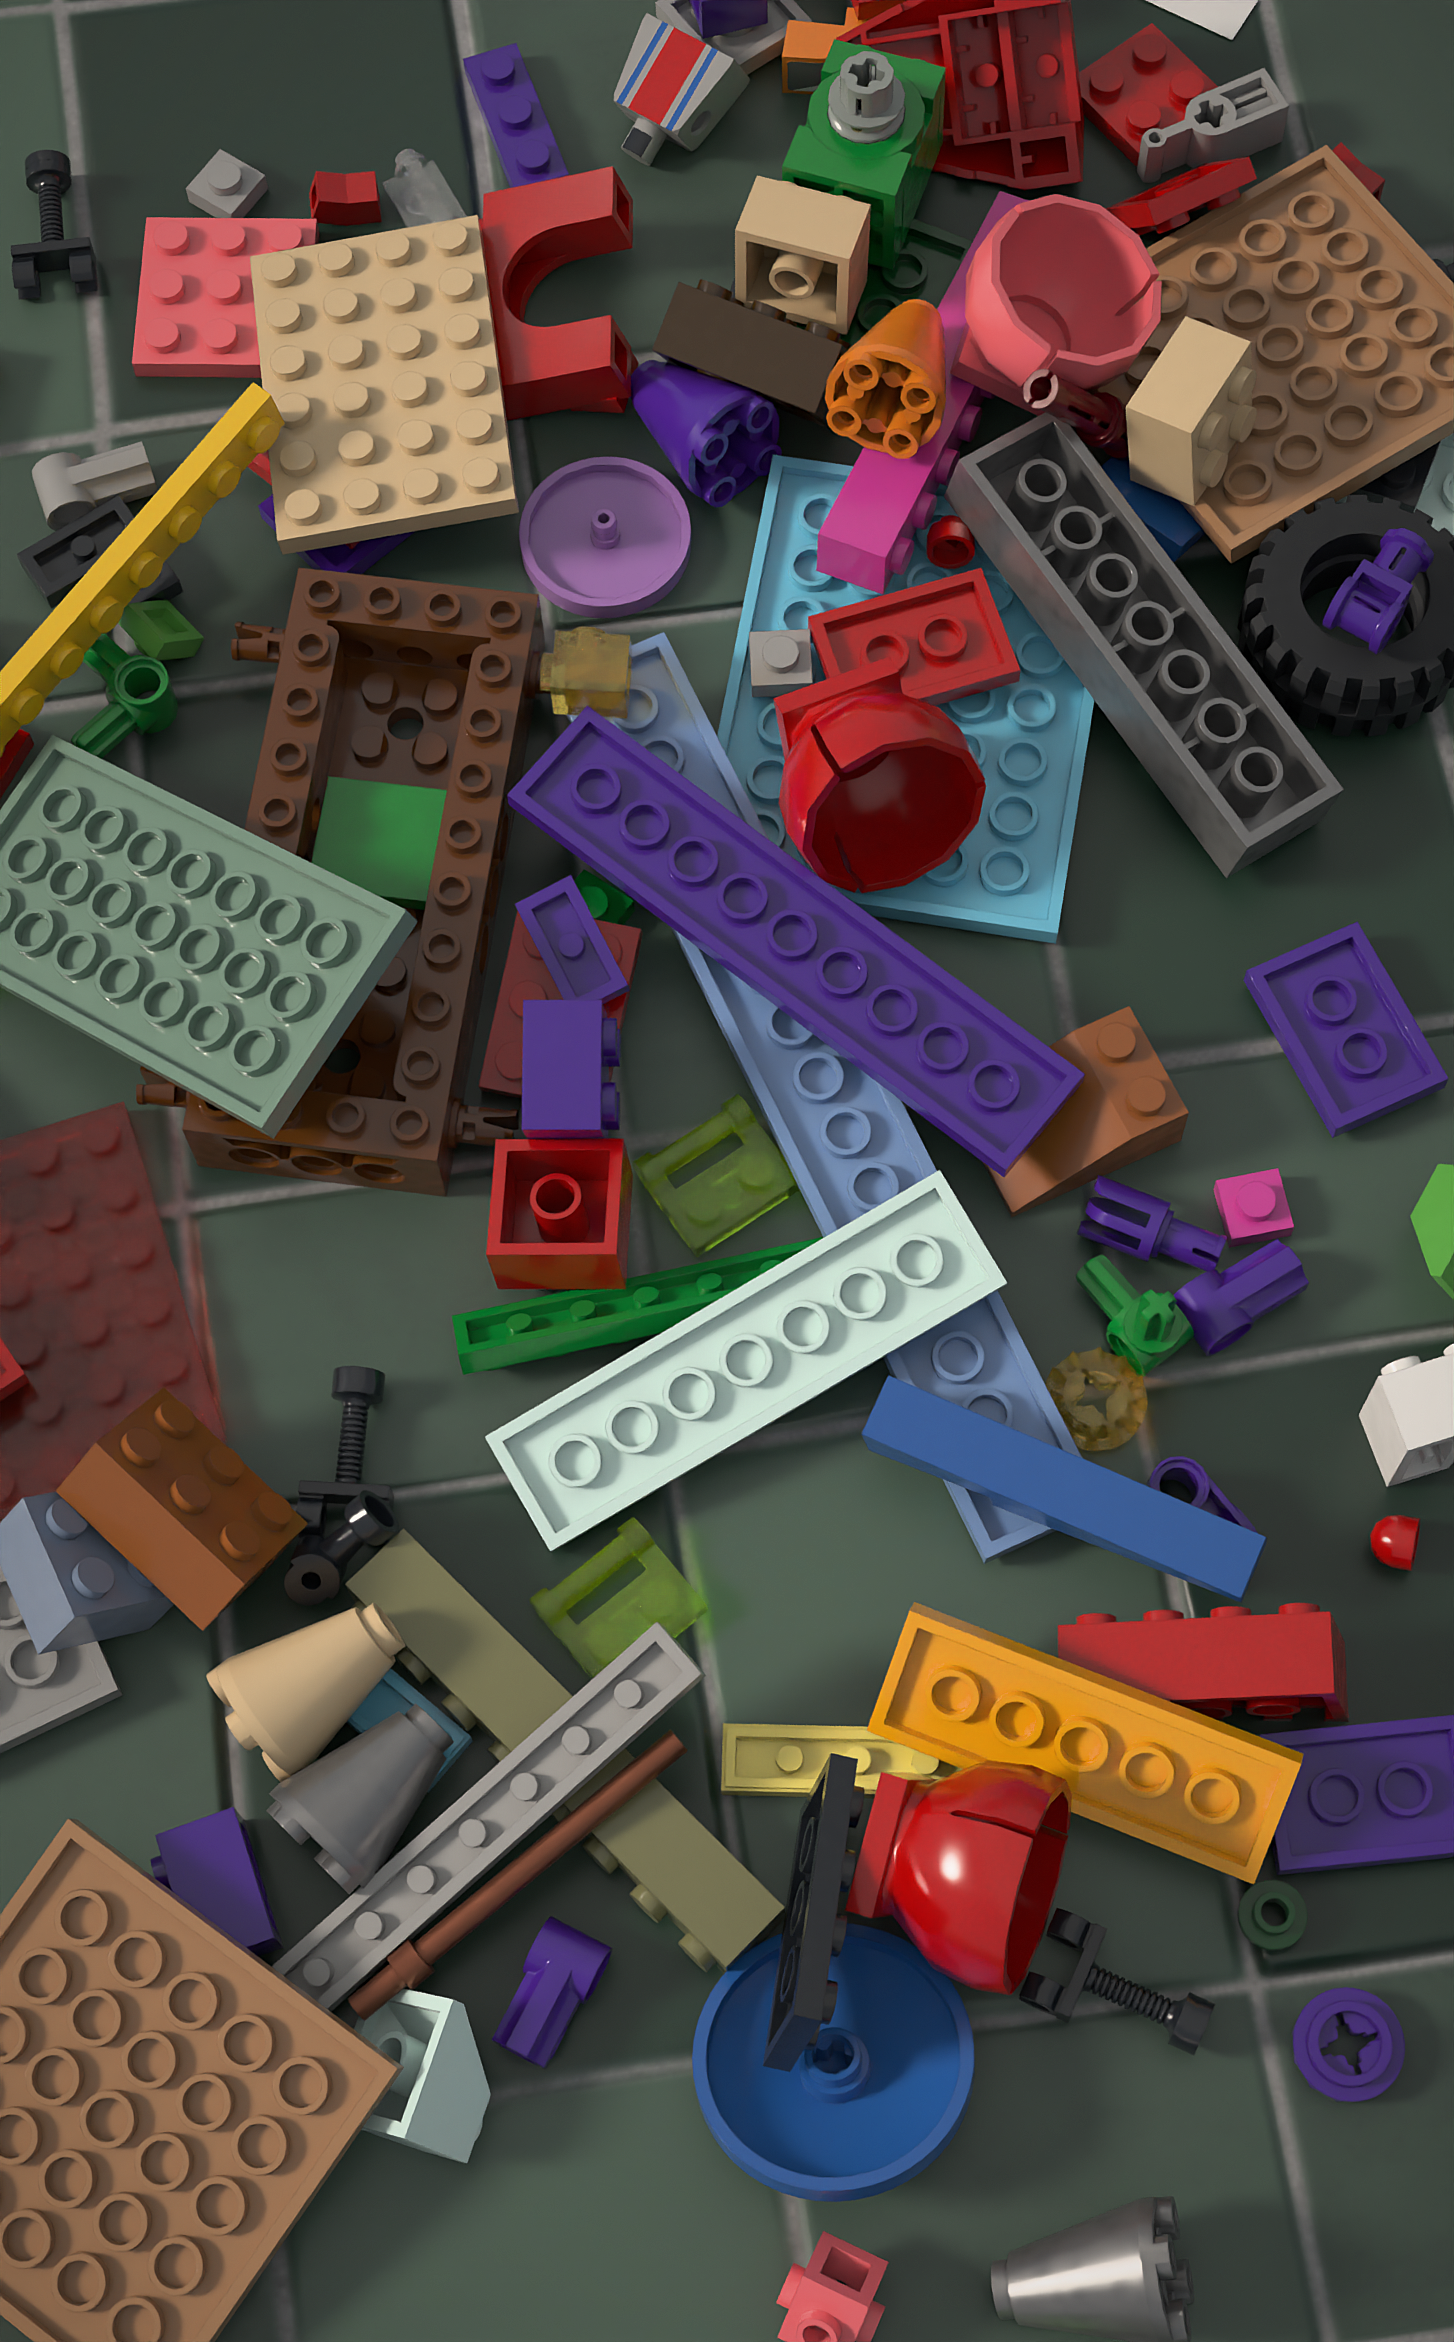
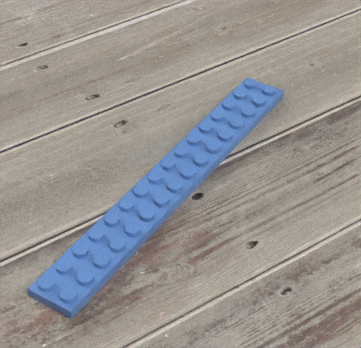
M664 632L552 679L554 692L570 724L588 705L769 839ZM671 927L823 1238L937 1172L899 1098ZM998 1291L883 1357L892 1377L1081 1457ZM943 1480L984 1564L1057 1531L993 1506L990 1497Z

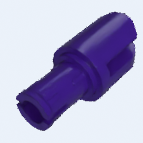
M1098 1175L1094 1190L1106 1198H1089L1085 1213L1095 1221H1081L1076 1234L1146 1262L1149 1261L1150 1257L1157 1258L1158 1254L1161 1253L1205 1271L1216 1269L1228 1238L1227 1236L1222 1234L1220 1236L1173 1217L1175 1211L1170 1209V1202Z

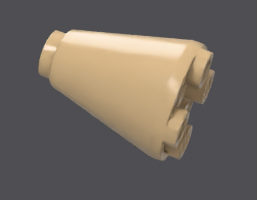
M372 1603L362 1611L357 1607L232 1656L207 1673L206 1677L222 1702L228 1707L232 1706L234 1712L229 1714L225 1720L235 1738L248 1751L259 1745L263 1750L262 1756L268 1768L282 1782L315 1761L394 1665V1655L405 1647V1643L385 1612L376 1603Z

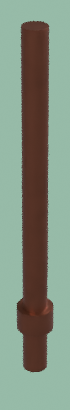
M670 1729L419 1940L414 1943L408 1939L387 1956L390 1964L348 1998L350 2005L356 2013L365 2021L406 1986L412 1990L415 1989L435 1972L432 1964L684 1755L688 1750L674 1732Z

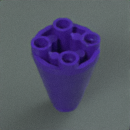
M649 360L642 363L631 375V397L629 398L632 400L636 412L688 490L715 508L726 505L734 495L742 492L758 476L768 475L773 455H782L781 448L776 444L779 437L778 413L773 403L757 392L669 362H659L657 360Z

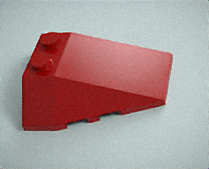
M907 0L836 38V40L866 45L875 50L910 59H921L930 64L946 68L943 140L932 171L952 174L967 179H978L1003 184L1023 190L1083 181L1084 113L1071 0Z

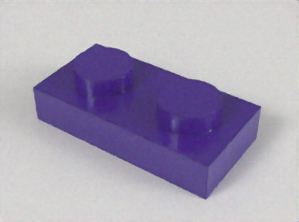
M571 875L515 903L564 1000H602L604 1004L630 991L620 968Z

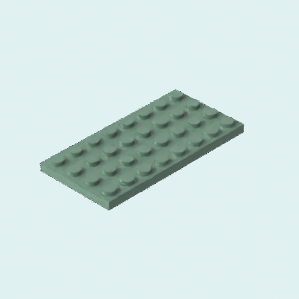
M54 735L50 737L0 810V987L273 1139L418 922L406 909Z

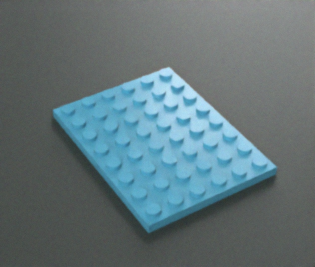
M773 455L717 737L769 840L812 871L787 833L780 810L779 796L785 759L773 698L779 696L752 697L749 632L808 629V616L879 597L882 594L816 571L818 533L854 466ZM940 484L935 493L937 504L929 526L926 530L917 528L912 538L914 549L906 571L903 575L894 573L883 595L982 568L1021 670L1019 682L936 705L961 729L978 759L986 784L979 822L951 858L905 886L861 893L857 888L854 893L832 884L829 885L871 916L1056 944L1094 699L976 539L975 555L965 566L946 569L930 562L926 550V538L930 526L940 521L944 516H958L944 497L948 486ZM810 636L813 684L826 680Z

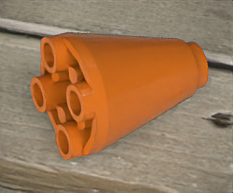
M911 299L903 302L892 309L840 357L828 376L825 401L829 409L826 420L833 432L840 436L849 437L867 449L885 452L898 459H907L914 456L920 446L931 440L941 426L946 404L944 327L939 311L932 304L920 299Z

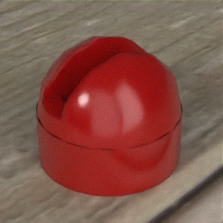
M944 516L929 528L926 538L927 557L931 563L938 567L946 569L960 568L973 559L975 555V538L958 516Z
M1392 1515L1378 1521L1370 1534L1371 1548L1377 1559L1392 1568L1412 1571L1418 1546L1421 1519L1404 1515Z

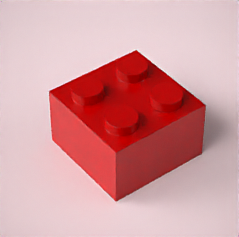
M624 1138L496 1139L486 1256L498 1289H626L633 1173Z

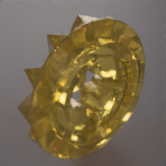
M1098 1347L1092 1351L1080 1353L1072 1351L1066 1359L1057 1366L1052 1367L1045 1385L1077 1448L1088 1451L1113 1449L1127 1442L1139 1430L1145 1418L1148 1400L1143 1376L1137 1375L1135 1369L1128 1363L1126 1356L1118 1357ZM1084 1377L1087 1378L1089 1383L1093 1382L1098 1391L1107 1388L1110 1391L1115 1389L1114 1394L1110 1395L1106 1402V1417L1108 1421H1106L1102 1412L1098 1413L1094 1405L1076 1406L1077 1402L1085 1394Z

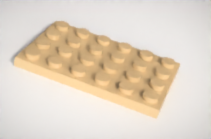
M478 215L250 256L262 389L271 394L285 423L280 428L275 443L268 449L277 542L282 555L519 513L482 230Z

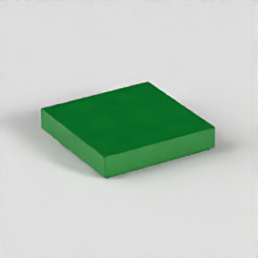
M328 776L311 863L403 908L425 910L447 790Z

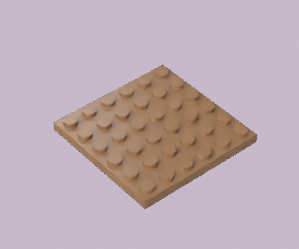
M1327 145L1240 194L1241 197L1210 211L1146 248L1160 274L1156 281H1162L1161 321L1126 373L1106 386L1088 391L1092 395L1107 392L1119 398L1124 405H1127L1185 316L1251 342V367L1256 371V381L1252 390V407L1257 409V416L1252 431L1244 442L1236 441L1227 454L1228 460L1225 471L1215 487L1207 486L1194 506L1179 500L1231 564L1259 548L1261 542L1271 530L1280 529L1284 532L1285 518L1298 510L1303 509L1308 515L1314 510V502L1334 498L1336 503L1454 433V283Z
M67 1819L0 1914V2315L34 2342H215L404 2067L77 1819Z

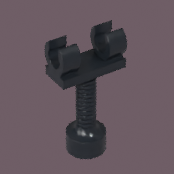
M55 150L33 152L25 159V175L27 187L39 196L41 242L11 245L14 288L18 289L19 300L41 297L40 272L70 269L71 280L75 282L76 293L98 291L96 256L90 237L64 240L61 194L69 190L72 185L70 159L65 154Z
M342 1366L334 1369L331 1397L342 1402L344 1408L339 1438L341 1441H339L340 1447L338 1448L339 1454L337 1457L339 1460H337L338 1466L336 1467L337 1473L335 1475L337 1479H335V1482L299 1481V1498L296 1512L308 1525L299 1533L298 1538L308 1534L324 1538L327 1521V1503L349 1504L363 1490L375 1493L392 1509L394 1494L390 1486L361 1484L359 1481L362 1477L360 1474H362L361 1467H363V1462L361 1461L364 1458L362 1455H364L363 1448H365V1443L363 1442L366 1440L365 1429H367L368 1410L371 1405L379 1404L383 1401L385 1373L361 1366Z
M1056 1908L1046 1936L1061 1945L1082 1952V1956L1068 1988L1045 1976L1029 1971L1019 1994V2000L1069 2023L1081 1992H1090L1092 1990V1994L1096 1995L1098 1993L1101 1998L1105 1996V2000L1109 2001L1111 1999V2002L1114 2004L1118 2001V2006L1124 2005V2008L1127 2010L1131 2007L1132 2012L1137 2010L1138 2015L1144 2014L1145 2018L1150 2016L1151 2021L1156 2020L1158 2024L1163 2022V2026L1169 2032L1168 2044L1194 2056L1216 2003L1191 1992L1183 2000H1173L1171 2002L1170 1998L1167 1997L1164 2000V1995L1158 1996V1993L1155 1991L1151 1994V1990H1145V1987L1142 1985L1138 1987L1137 1983L1132 1985L1131 1980L1126 1981L1124 1977L1119 1979V1975L1115 1974L1113 1976L1111 1971L1106 1973L1104 1968L1100 1970V1966L1095 1963V1959L1105 1938L1107 1928L1098 1924L1094 1925L1074 1913Z

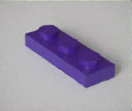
M517 43L463 58L466 77L510 188L569 176Z

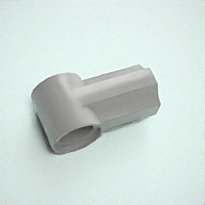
M142 441L84 459L73 453L61 452L51 454L42 458L32 469V478L47 525L55 531L117 495L120 496L124 503L154 495L158 491Z

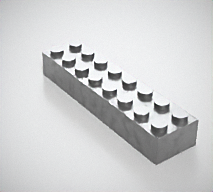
M1045 412L959 459L944 495L945 499L969 528L973 537L1226 878L1324 818L1344 789L1069 424Z

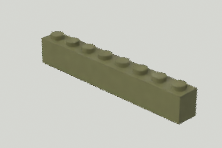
M404 1528L345 1584L355 1602L350 1609L357 1607L362 1611L372 1603H376L385 1612L405 1643V1647L394 1655L395 1659L420 1685L431 1678L447 1694L440 1704L463 1729L468 1732L477 1724L494 1743L487 1751L497 1763L501 1762L573 1697ZM626 1749L621 1751L553 1812L550 1817L559 1823L635 1758ZM656 1778L587 1835L589 1838L581 1845L606 1873L610 1875L619 1867L637 1885L629 1894L656 1923H659L667 1916L685 1934L678 1944L705 1972H708L716 1965L725 1974L745 1953L759 1945L785 1918V1907Z

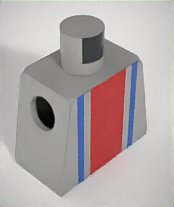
M646 13L614 92V103L629 119L635 122L621 149L635 160L647 166L651 165L665 139L687 151L692 152L696 150L750 82V78L734 58Z

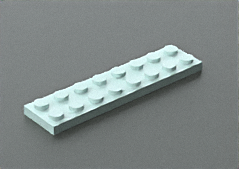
M939 1170L485 1436L547 1547L553 1552L1006 1286L1007 1281Z

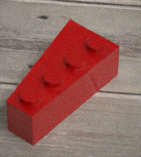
M1290 1603L1281 1605L1278 1608L1279 1614L1252 1615L1251 1609L1246 1607L1226 1606L1212 1609L1210 1611L1211 1617L1184 1619V1613L1180 1611L1153 1610L1143 1614V1621L1117 1622V1617L1111 1614L1090 1613L1077 1616L1076 1624L1058 1625V1658L1218 1721H1222L1224 1717L1232 1715V1707L1246 1708L1248 1714L1263 1716V1721H1291L1293 1719L1292 1714L1300 1712L1301 1708H1324V1721L1349 1722L1345 1642L1331 1612H1320L1319 1605L1312 1603Z

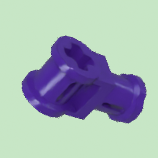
M1405 528L1387 530L1380 540L1381 551L1374 562L1371 563L1363 559L1353 576H1349L1343 582L1334 596L1322 623L1324 627L1330 630L1338 626L1368 642L1369 651L1377 655L1384 649L1400 622L1413 588L1411 582L1418 572H1425L1434 560V553L1426 541L1416 533ZM1402 548L1406 549L1404 555L1401 554Z

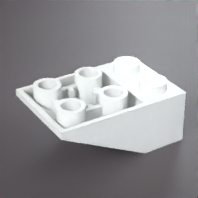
M1454 1344L1443 1351L1445 1356L1421 1363L1418 1356H1410L1381 1369L1382 1375L1378 1376L1359 1413L1361 1423L1387 1487L1447 1469L1454 1463Z

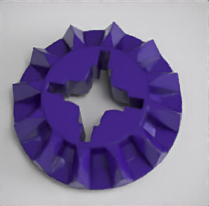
M1335 1988L1317 1995L1303 2008L1292 2031L1294 2063L1299 2067L1310 2088L1318 2090L1336 2102L1367 2101L1381 2094L1395 2081L1403 2065L1405 2039L1396 2015L1380 1998L1361 1989ZM1336 2016H1339L1341 2025L1346 2026L1350 2036L1362 2035L1365 2038L1374 2035L1375 2037L1374 2041L1367 2043L1366 2047L1357 2053L1358 2064L1356 2069L1358 2075L1355 2074L1353 2065L1348 2064L1344 2055L1332 2056V2054L1322 2056L1321 2054L1322 2050L1328 2048V2045L1338 2038L1336 2027L1339 2024Z

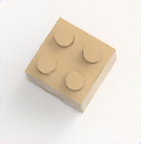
M757 176L735 229V299L745 304L744 307L751 309L753 301L757 300L787 313L786 318L791 321L806 325L808 321L847 335L867 282L871 204L855 201L843 195L836 196L800 187L789 181H777Z
M1185 316L1126 405L1131 481L1192 506L1196 504L1207 486L1213 488L1218 484L1227 465V454L1236 441L1242 443L1247 439L1257 416V409L1252 407V390L1256 381V371L1251 367L1250 341Z

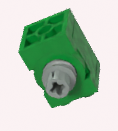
M834 39L821 70V83L810 97L806 125L798 126L782 165V181H789L800 187L836 196L843 195L855 201L871 204L868 263L893 270L942 146L946 68L930 64L921 59H910L875 50L866 45H855Z

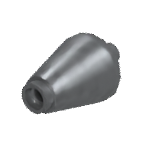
M414 1704L405 1715L399 1711L279 1783L269 1793L276 1801L266 1811L300 1845L311 1836L323 1848L314 1858L315 1861L350 1894L358 1885L365 1888L374 1875L385 1865L446 1761V1757L442 1753L454 1741L421 1707Z
M1174 2197L1140 2198L1009 2252L1007 2259L993 2261L991 2266V2283L994 2304L999 2319H1015L1018 2325L1130 2342H1191V2325L1187 2304L1194 2303V2288L1188 2259L1176 2260L1172 2240H1179L1180 2227Z

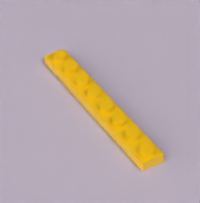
M253 382L0 671V758L4 752L5 745L20 727L29 724L39 715L43 708L44 700L60 681L69 678L78 670L84 659V654L100 635L111 631L118 624L123 615L124 608L140 589L150 586L157 579L162 570L163 563L180 543L189 541L197 533L202 518L220 498L228 496L236 488L241 473L258 454L266 452L275 443L280 428L285 423L271 394Z

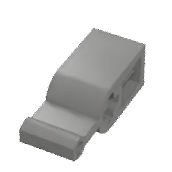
M1265 68L1202 93L1189 102L1183 121L1162 130L1152 128L1144 133L1141 138L1137 173L1143 183H1151L1159 180L1162 173L1183 164L1196 168L1205 163L1247 157L1278 144L1283 139L1289 104Z

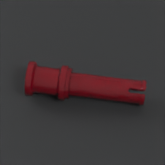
M1039 369L1027 378L1023 389L1024 399L1027 404H1033L1031 407L1042 410L1058 420L1075 427L1077 435L1084 443L1095 448H1102L1106 454L1118 460L1129 459L1128 441L1121 438L1123 432L1127 434L1126 405L1119 398L1107 392L1092 395L1082 388L1058 377L1056 374H1052L1053 372L1048 369Z

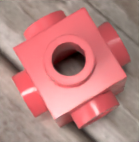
M823 2231L807 2267L805 2268L793 2263L776 2304L789 2310L777 2338L785 2342H871L886 2307L873 2301V2298L889 2262Z

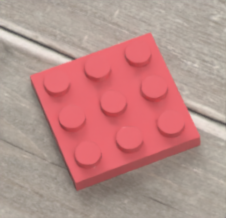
M146 217L132 366L136 377L261 378L250 256L319 244L320 232L317 219Z

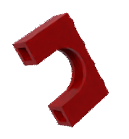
M611 166L484 193L483 218L479 219L482 230L507 421L601 403L600 399L616 396L619 399L631 397V345L611 315L551 327H538L524 323L526 305L533 290L551 271L574 260L633 248V199L614 167Z

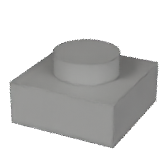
M221 149L186 187L189 202L216 218H244L268 190L265 174Z
M810 629L749 632L752 697L782 696L813 684Z

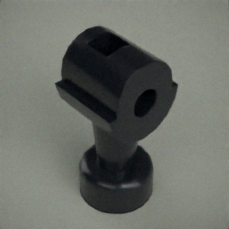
M363 1490L345 1507L344 1516L347 1523L325 1539L318 1535L310 1534L299 1539L284 1580L286 1593L292 1600L306 1606L317 1605L327 1597L333 1600L339 1592L347 1571V1563L365 1543L372 1546H380L399 1530L396 1515L382 1498L371 1491Z

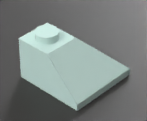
M402 1989L367 2020L364 2021L359 2016L354 2028L359 2034L404 2067L361 2130L430 2154L467 2163L474 2142L481 2132L483 2116L491 2093L464 2004L449 1998Z

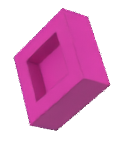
M1278 1168L1216 1180L1213 1190L1225 1235L1228 1237L1227 1243L1229 1248L1292 1235L1294 1224Z

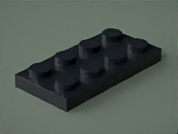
M831 1753L800 1810L763 2060L764 2067L790 2072L804 2049L811 2051L814 2049L820 2025H829L834 2013L838 1982L827 1980L830 1958L839 1957L847 1927V1916L837 1913L840 1891L845 1893L848 1891L856 1861V1852L846 1849L848 1828L855 1829L858 1825L865 1793L864 1787L854 1785L858 1759Z

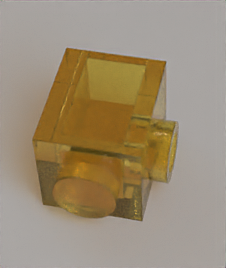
M578 627L572 631H555L553 653L542 654L540 688L541 690L551 692L554 714L579 715L588 705L603 717L628 718L633 665L630 635L607 634L605 631L595 627Z

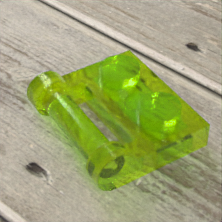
M735 1094L720 1105L721 1112L655 1155L647 1151L632 1161V1166L638 1178L696 1257H699L800 1190L785 1158L757 1122L751 1108L739 1094ZM735 1132L745 1144L677 1189L673 1187L667 1176Z
M631 1517L616 1529L619 1534L618 1537L552 1590L549 1591L544 1587L529 1599L537 1614L591 1679L597 1676L656 1622L663 1624L675 1638L707 1612L706 1603L657 1547L645 1528L634 1517ZM636 1556L647 1570L576 1626L566 1611Z

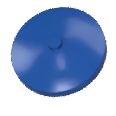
M847 1923L841 1953L838 1958H830L827 1980L838 1982L837 2000L830 2024L820 2025L814 2049L812 2051L804 2049L790 2072L764 2067L763 2060L782 1933L745 1953L726 1971L711 1991L703 2006L693 2040L692 2066L696 2093L705 2122L721 2149L738 2167L752 2178L781 2193L814 2201L840 2202L872 2197L892 2190L918 2175L938 2158L955 2136L967 2112L975 2078V2054L972 2029L963 2001L950 1979L946 1975L934 1970L917 1947L888 1932L868 1926Z

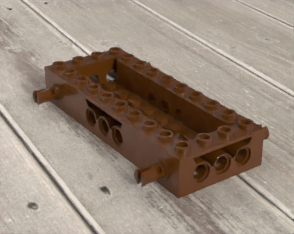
M298 568L286 628L280 629L270 626L245 624L239 621L234 625L238 638L231 640L233 661L246 660L279 663L244 830L311 862L328 776L447 790L425 910L404 908L418 921L330 1053L331 1055L339 1049H352L360 1055L358 1065L350 1072L338 1074L326 1067V1059L274 1139L141 1066L140 1072L146 1085H136V1100L139 1105L151 1104L186 1108L182 1131L198 1166L447 1197L455 1148L458 1147L459 1142L495 1147L496 1139H515L513 1130H519V1110L517 1109L504 1110L464 1105L516 811L509 805L507 794L522 777L535 700L538 699L539 694L556 696L552 679L592 663V661L587 663L543 658L545 636L539 594ZM403 719H415L423 725L421 732L411 739H399L390 733L394 724Z

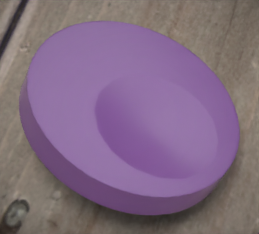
M593 457L573 462L555 471L543 480L529 497L522 512L519 526L522 560L534 586L553 604L566 611L585 617L617 618L651 607L664 598L679 582L686 570L691 553L690 517L687 506L679 491L657 470L627 458Z

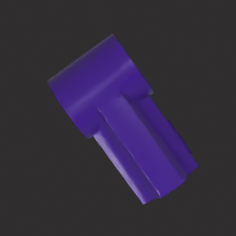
M1277 1238L1221 1273L1217 1270H1210L1199 1275L1179 1289L1174 1296L1177 1300L1176 1305L1191 1324L1194 1332L1193 1338L1205 1355L1211 1356L1242 1338L1253 1327L1254 1321L1305 1291L1309 1281L1304 1274L1302 1263L1289 1246L1282 1244Z
M550 1916L541 1928L528 1953L523 1967V1973L526 1975L501 2020L492 2041L516 2056L546 2070L579 2004H586L596 1989L610 1960L613 1948Z

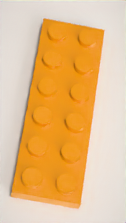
M916 1602L913 1603L909 1610L867 1731L962 1769L987 1760L1036 1766L1066 1780L1072 1793L1071 1812L1251 1884H1254L1303 1759V1753Z

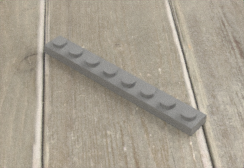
M656 1622L384 1865L365 1888L361 1886L278 1960L272 1968L330 2012L334 2010L388 1961L387 1956L408 1939L412 1940L700 1682L706 1676L705 1673L664 1625Z

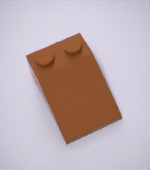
M1130 1006L1078 1028L1049 1046V1048L1085 1074L1083 1083L1005 1178L982 1162L1011 1217L1097 1179L1098 1175H1107L1182 1140L1189 1112Z

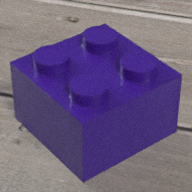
M523 1000L522 1131L527 1139L608 1138V1130H620V1092H617L616 1082H609V1067H620L621 1030L617 1029V1018H608L602 1000Z

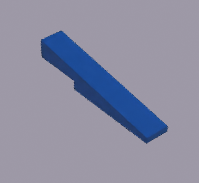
M889 1375L861 1434L869 1451L990 1497L993 1506L1241 1603L1267 1543V1539L1263 1535Z

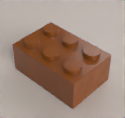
M165 1387L160 1389L95 1442L56 1490L70 1506L202 1631L249 1588L308 1525L291 1508L285 1498L275 1493L242 1461L234 1450L227 1447L194 1416L188 1406L178 1401Z

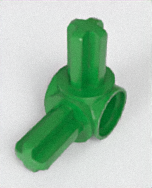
M105 633L101 634L84 654L83 662L107 683L106 699L109 704L72 736L71 742L74 746L102 759L132 731L143 735L145 733L159 732L169 727L176 719L179 708L168 672L161 662L143 655L131 657ZM157 691L149 698L136 699L143 692Z
M1099 1255L1090 1259L1076 1274V1280L1079 1285L1111 1319L1107 1327V1340L1121 1362L1136 1376L1141 1378L1146 1376L1194 1337L1191 1324L1176 1305L1177 1300L1171 1292L1167 1291L1164 1294L1155 1293L1150 1289L1140 1295L1106 1256Z

